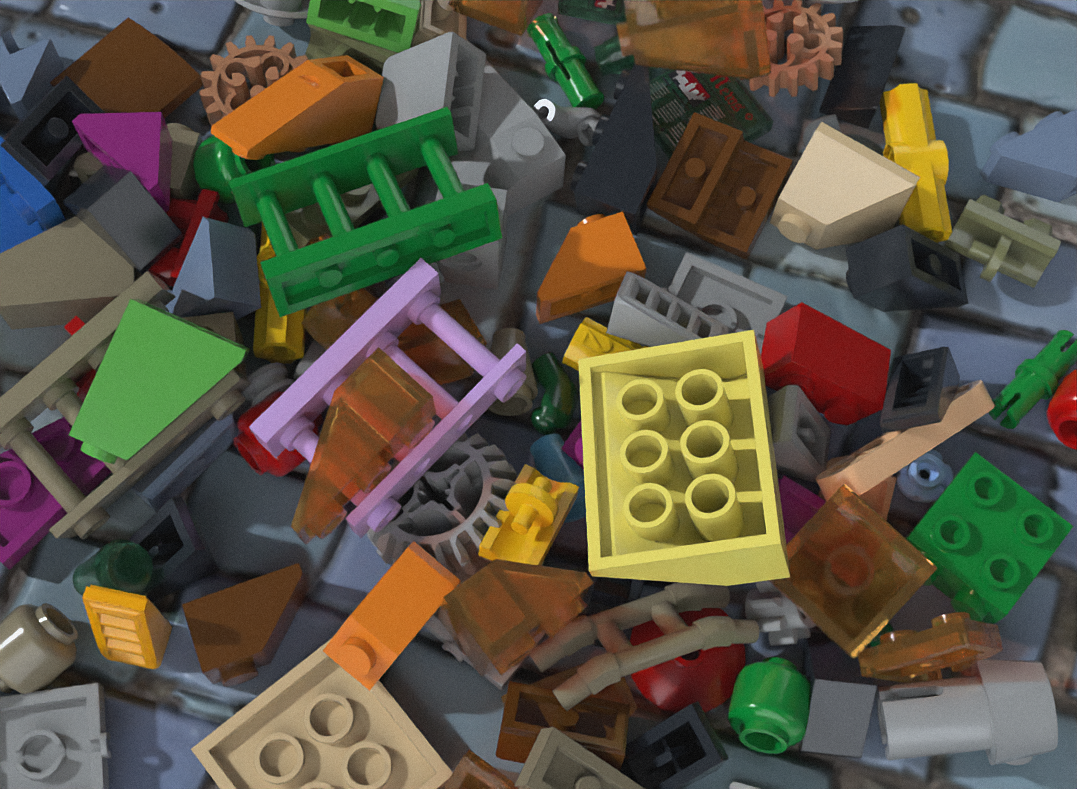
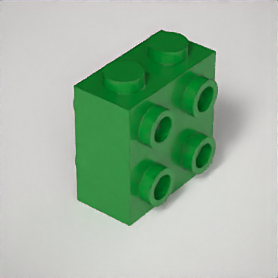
M975 452L893 554L903 561L902 566L913 579L926 586L933 585L951 599V606L960 616L974 624L982 623L989 629L1007 616L1074 526Z

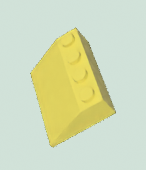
M754 330L578 359L588 562L591 576L722 586L789 578L790 570L764 368Z

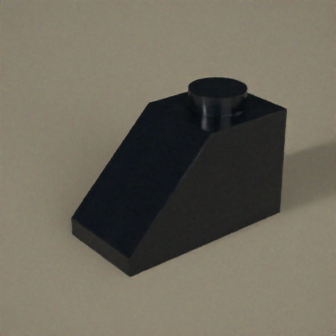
M66 76L6 134L0 146L45 186L83 145L72 120L80 114L105 112Z
M903 224L845 248L849 268L846 272V282L850 292L853 294V298L882 312L954 308L968 304L959 254Z

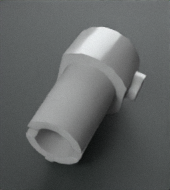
M975 659L972 663L971 676L878 686L876 689L875 701L882 744H887L885 746V755L888 761L985 750L989 763L992 766L1002 763L1023 765L1030 762L1033 756L1052 752L1057 748L1058 722L1051 683L1043 664L1038 660Z

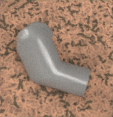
M546 99L540 100L534 105L533 111L549 131L563 138L572 139L579 136V140L583 145L594 146L592 138L601 117L596 110L586 107H563Z

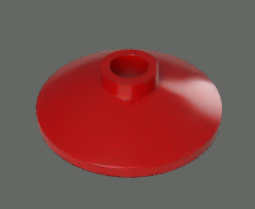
M702 608L700 611H684L679 613L688 626H692V622L705 617L728 616L721 608ZM651 620L633 627L630 642L633 646L664 636L656 623ZM744 643L731 644L728 647H713L704 651L699 649V657L695 660L688 661L680 656L630 674L638 691L659 709L676 714L691 703L698 701L704 713L719 707L733 694L737 674L745 667Z

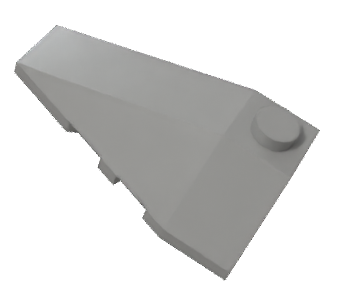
M485 60L475 149L471 151H458L457 155L451 156L449 159L462 184L480 186L488 183L491 188L508 190V217L563 187L566 155L533 109L492 65Z

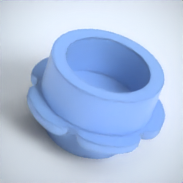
M931 449L898 471V487L908 499L916 502H935L953 479L951 467L948 464H944L942 461L943 457L939 452ZM920 470H926L929 473V478L923 479L919 474Z

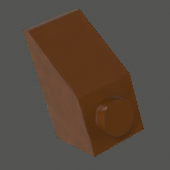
M299 563L182 604L202 673L212 684L222 681L224 687H230L245 683L258 676L257 668L272 662L309 590L307 579Z

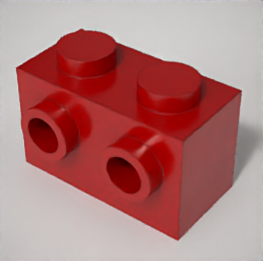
M803 302L766 323L761 352L766 386L779 391L787 385H798L817 412L823 414L828 421L845 426L883 409L891 349Z

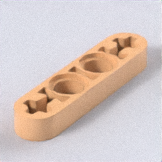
M982 380L958 387L941 422L883 433L820 473L815 479L828 505H839L862 495L991 411L995 405Z

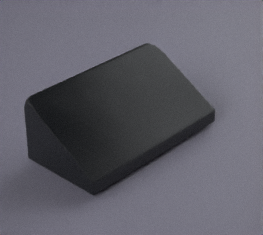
M897 25L851 26L842 49L841 65H836L834 77L829 83L819 112L825 115L836 114L837 119L868 129L879 105L906 28Z

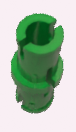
M546 13L538 16L528 25L526 33L532 38L546 62V74L551 81L559 83L572 107L597 109L604 101V95L599 91L584 66L586 60L584 54L579 47L571 45L555 15Z
M1059 330L1053 336V339L1033 359H1025L1015 370L1016 377L992 399L995 407L988 413L994 420L1009 406H1012L1006 412L1007 416L999 425L1007 429L1016 428L1020 420L1040 399L1047 400L1056 392L1059 387L1058 381L1077 363V340L1065 352H1062L1066 348L1065 344L1074 335L1072 332Z

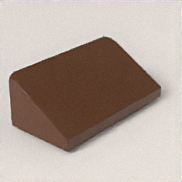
M509 681L495 753L497 758L525 764L541 729L555 727L620 772L625 756L630 704L588 696L566 711L554 695L553 689Z

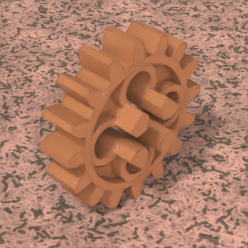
M774 0L773 8L766 9L758 3L754 5V17L741 14L739 16V28H731L729 60L730 66H735L736 78L738 80L749 78L750 90L756 91L763 85L769 86V96L775 97L780 88H787L791 97L797 96L798 87L802 85L815 91L818 89V77L831 80L834 77V66L841 65L843 29L842 27H836V16L834 13L821 16L820 3H815L808 9L802 7V0H794L791 6H784L782 0ZM793 29V33L787 38V62L778 64V60L782 59L785 53L784 32Z
M252 35L246 36V47L240 49L231 41L226 43L228 56L223 58L212 54L210 61L213 71H202L200 75L204 89L199 91L200 98L210 124H215L266 89L267 85L269 87L308 60L307 56L297 57L294 44L291 42L278 49L275 38L271 35L267 37L264 45H256ZM246 78L249 79L252 87L250 92L248 89Z

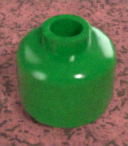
M214 135L199 145L193 162L195 179L201 190L206 189L218 192L220 196L218 203L236 204L231 193L229 180L275 165L274 153L267 154L260 160L245 159L234 154L230 146Z
M768 657L763 659L762 662L748 664L741 669L736 677L728 714L729 723L734 731L739 734L740 741L755 751L778 754L787 750V747L794 746L804 739L810 714V682L807 677L800 673L792 662L779 657Z

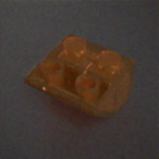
M495 559L443 597L438 619L481 677L493 668L503 676L531 654L530 650L537 645L533 638L545 631L548 637L552 639L560 630L580 617L578 614L587 607L583 597L593 585V581L585 572Z

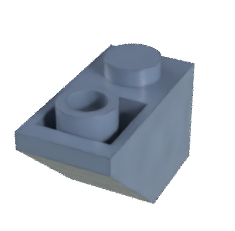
M1077 109L1065 115L1061 111L1053 112L1037 123L1033 130L1019 135L1018 132H1011L996 141L991 146V155L980 172L984 181L1058 203L1077 194Z

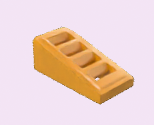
M96 585L86 586L82 599L101 654L111 661L153 670L159 668L164 657L172 626L146 596Z

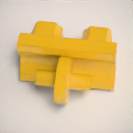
M524 464L514 482L517 484L511 487L505 498V504L509 511L499 509L495 516L502 525L499 528L489 527L479 545L478 552L479 556L494 562L493 568L497 572L518 581H526L527 577L535 578L572 508L579 490L577 485L570 482L551 480L534 467Z

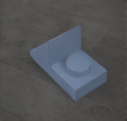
M9 30L0 34V84L20 120L53 88L49 82L63 71V63L51 39H44L20 50Z

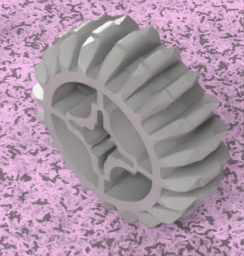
M463 433L397 501L401 508L392 521L379 532H374L370 529L367 532V536L374 547L378 548L376 552L386 564L389 563L390 566L415 541L454 575L457 570L463 569L466 574L475 577L476 566L474 563L484 558L478 555L479 545L490 526L499 528L502 525L495 516L499 509L509 511L505 504V498L511 487L517 484L514 482L518 475L512 464H508L503 451L497 448L495 444L489 446L486 439L482 438L478 433L469 439ZM412 436V441L418 445L421 441ZM394 457L392 458L394 463L390 467L376 466L377 477L380 482L400 463ZM380 482L370 485L375 489ZM484 558V560L494 563L493 561Z

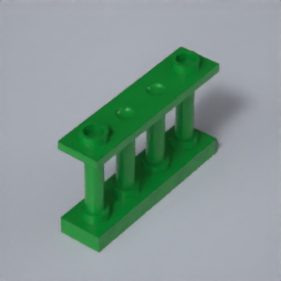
M448 106L229 180L244 226L248 227L263 222L276 257L262 261L260 264L280 317L404 274L420 258L426 263L432 264L502 239L497 199L491 187L486 183L465 190L449 157L458 154L452 114ZM427 165L443 199L410 209L395 176ZM373 184L388 218L355 229L340 195ZM318 203L333 237L299 249L285 214Z

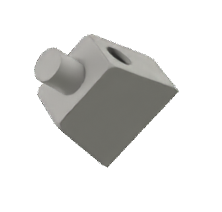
M448 32L388 57L383 66L382 76L384 79L374 125L379 130L448 106L452 114L458 151L474 150L486 53L456 33Z

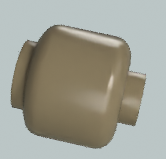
M47 603L41 606L24 604L16 607L0 622V691L11 693L13 690H16L22 694L44 691L74 663L77 653L74 641L78 638V633L72 622L60 610Z

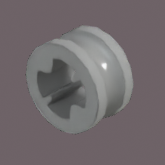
M271 363L249 375L247 378L252 384L241 393L246 400L253 401L251 407H253L272 392H285L295 381L287 379L289 372L283 363Z

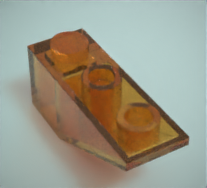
M379 347L334 391L291 524V528L305 545L316 535L323 539L331 534L347 514L343 507L360 490L365 494L374 490L390 472L391 465L388 462L404 446H407L409 449L416 447L435 425V421L432 419L436 414L433 396Z

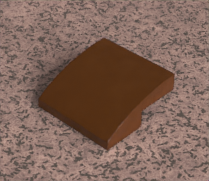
M129 17L49 82L54 88L61 80L68 76L105 113L162 112L164 119L203 86L200 74L163 41Z
M694 112L647 202V207L694 236L748 260L793 170V160L744 141L743 131Z

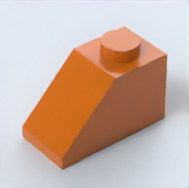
M623 212L607 217L604 214L592 215L580 221L577 226L570 228L537 291L536 317L539 324L615 301L627 271L645 278L647 268Z
M413 541L351 613L323 649V652L370 691L461 580Z

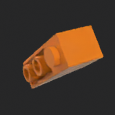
M348 55L306 60L213 124L211 134L230 146L234 154L250 160L263 159L267 154L285 151L304 152L308 147L325 144L335 145L372 132L384 77Z

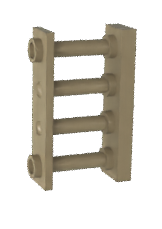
M148 271L0 397V448L3 447L5 450L12 448L67 512L61 520L49 529L56 539L74 538L76 535H79L81 539H85L96 532L110 518L106 509L212 417H215L217 421H221L232 414L246 399L241 392L252 384L244 374L232 370L132 458L125 460L118 457L115 464L103 461L113 474L87 497L81 492L31 434L34 427L30 422L45 409L49 408L51 411L58 409L73 426L83 404V401L76 394L79 390L76 383L92 369L96 372L98 371L130 299H141L169 312L166 305L176 296L160 278Z

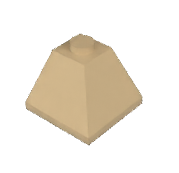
M821 122L782 190L770 224L777 227L787 239L796 243H805L815 250L861 242L894 228L920 177Z

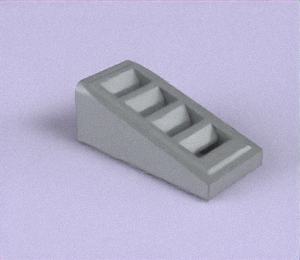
M627 271L617 292L606 333L648 347L725 335L728 333L729 327L647 279Z

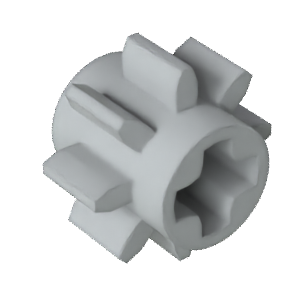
M789 569V578L756 582L757 588L751 589L746 597L747 619H754L758 623L759 633L769 632L770 646L797 644L798 639L809 638V628L816 626L820 618L821 605L815 587L809 582L797 583L795 569Z

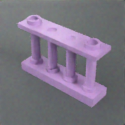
M422 258L249 426L258 442L275 458L285 448L288 451L296 449L357 506L346 517V520L352 531L360 538L370 529L374 532H379L387 526L401 508L397 501L497 398L503 403L506 402L520 389L527 378L523 373L526 370V350L518 343L499 360L439 306L440 298L438 296L441 294L438 272ZM412 322L416 325L424 323L484 377L460 402L453 398L397 347L399 343L397 337ZM370 364L374 366L381 364L442 419L418 445L355 389L357 385L355 379ZM328 406L331 408L339 406L400 462L375 489L313 432L314 424L312 422Z

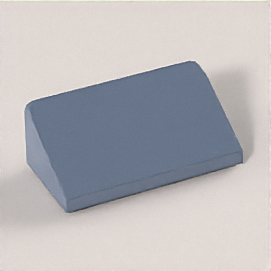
M230 414L221 421H217L215 417H212L136 483L131 490L155 512L171 497H178L239 435L234 416Z

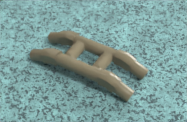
M677 582L666 586L663 591L588 617L582 615L570 619L552 631L553 635L528 653L543 673L566 655L569 657L582 647L593 644L594 640L598 639L607 653L595 656L576 669L577 673L552 690L563 708L568 711L590 694H597L606 686L621 681L620 678L699 649L704 651L713 647H728L731 644L755 643L759 638V626L754 619H732L729 616H709L694 621L692 626H688L679 613L684 611H700L702 608H725L730 601V592L727 586ZM653 620L664 634V636L633 646L622 630Z

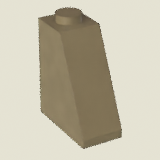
M75 216L0 253V314L12 330L66 325L76 315L84 323H87L140 278L142 274Z

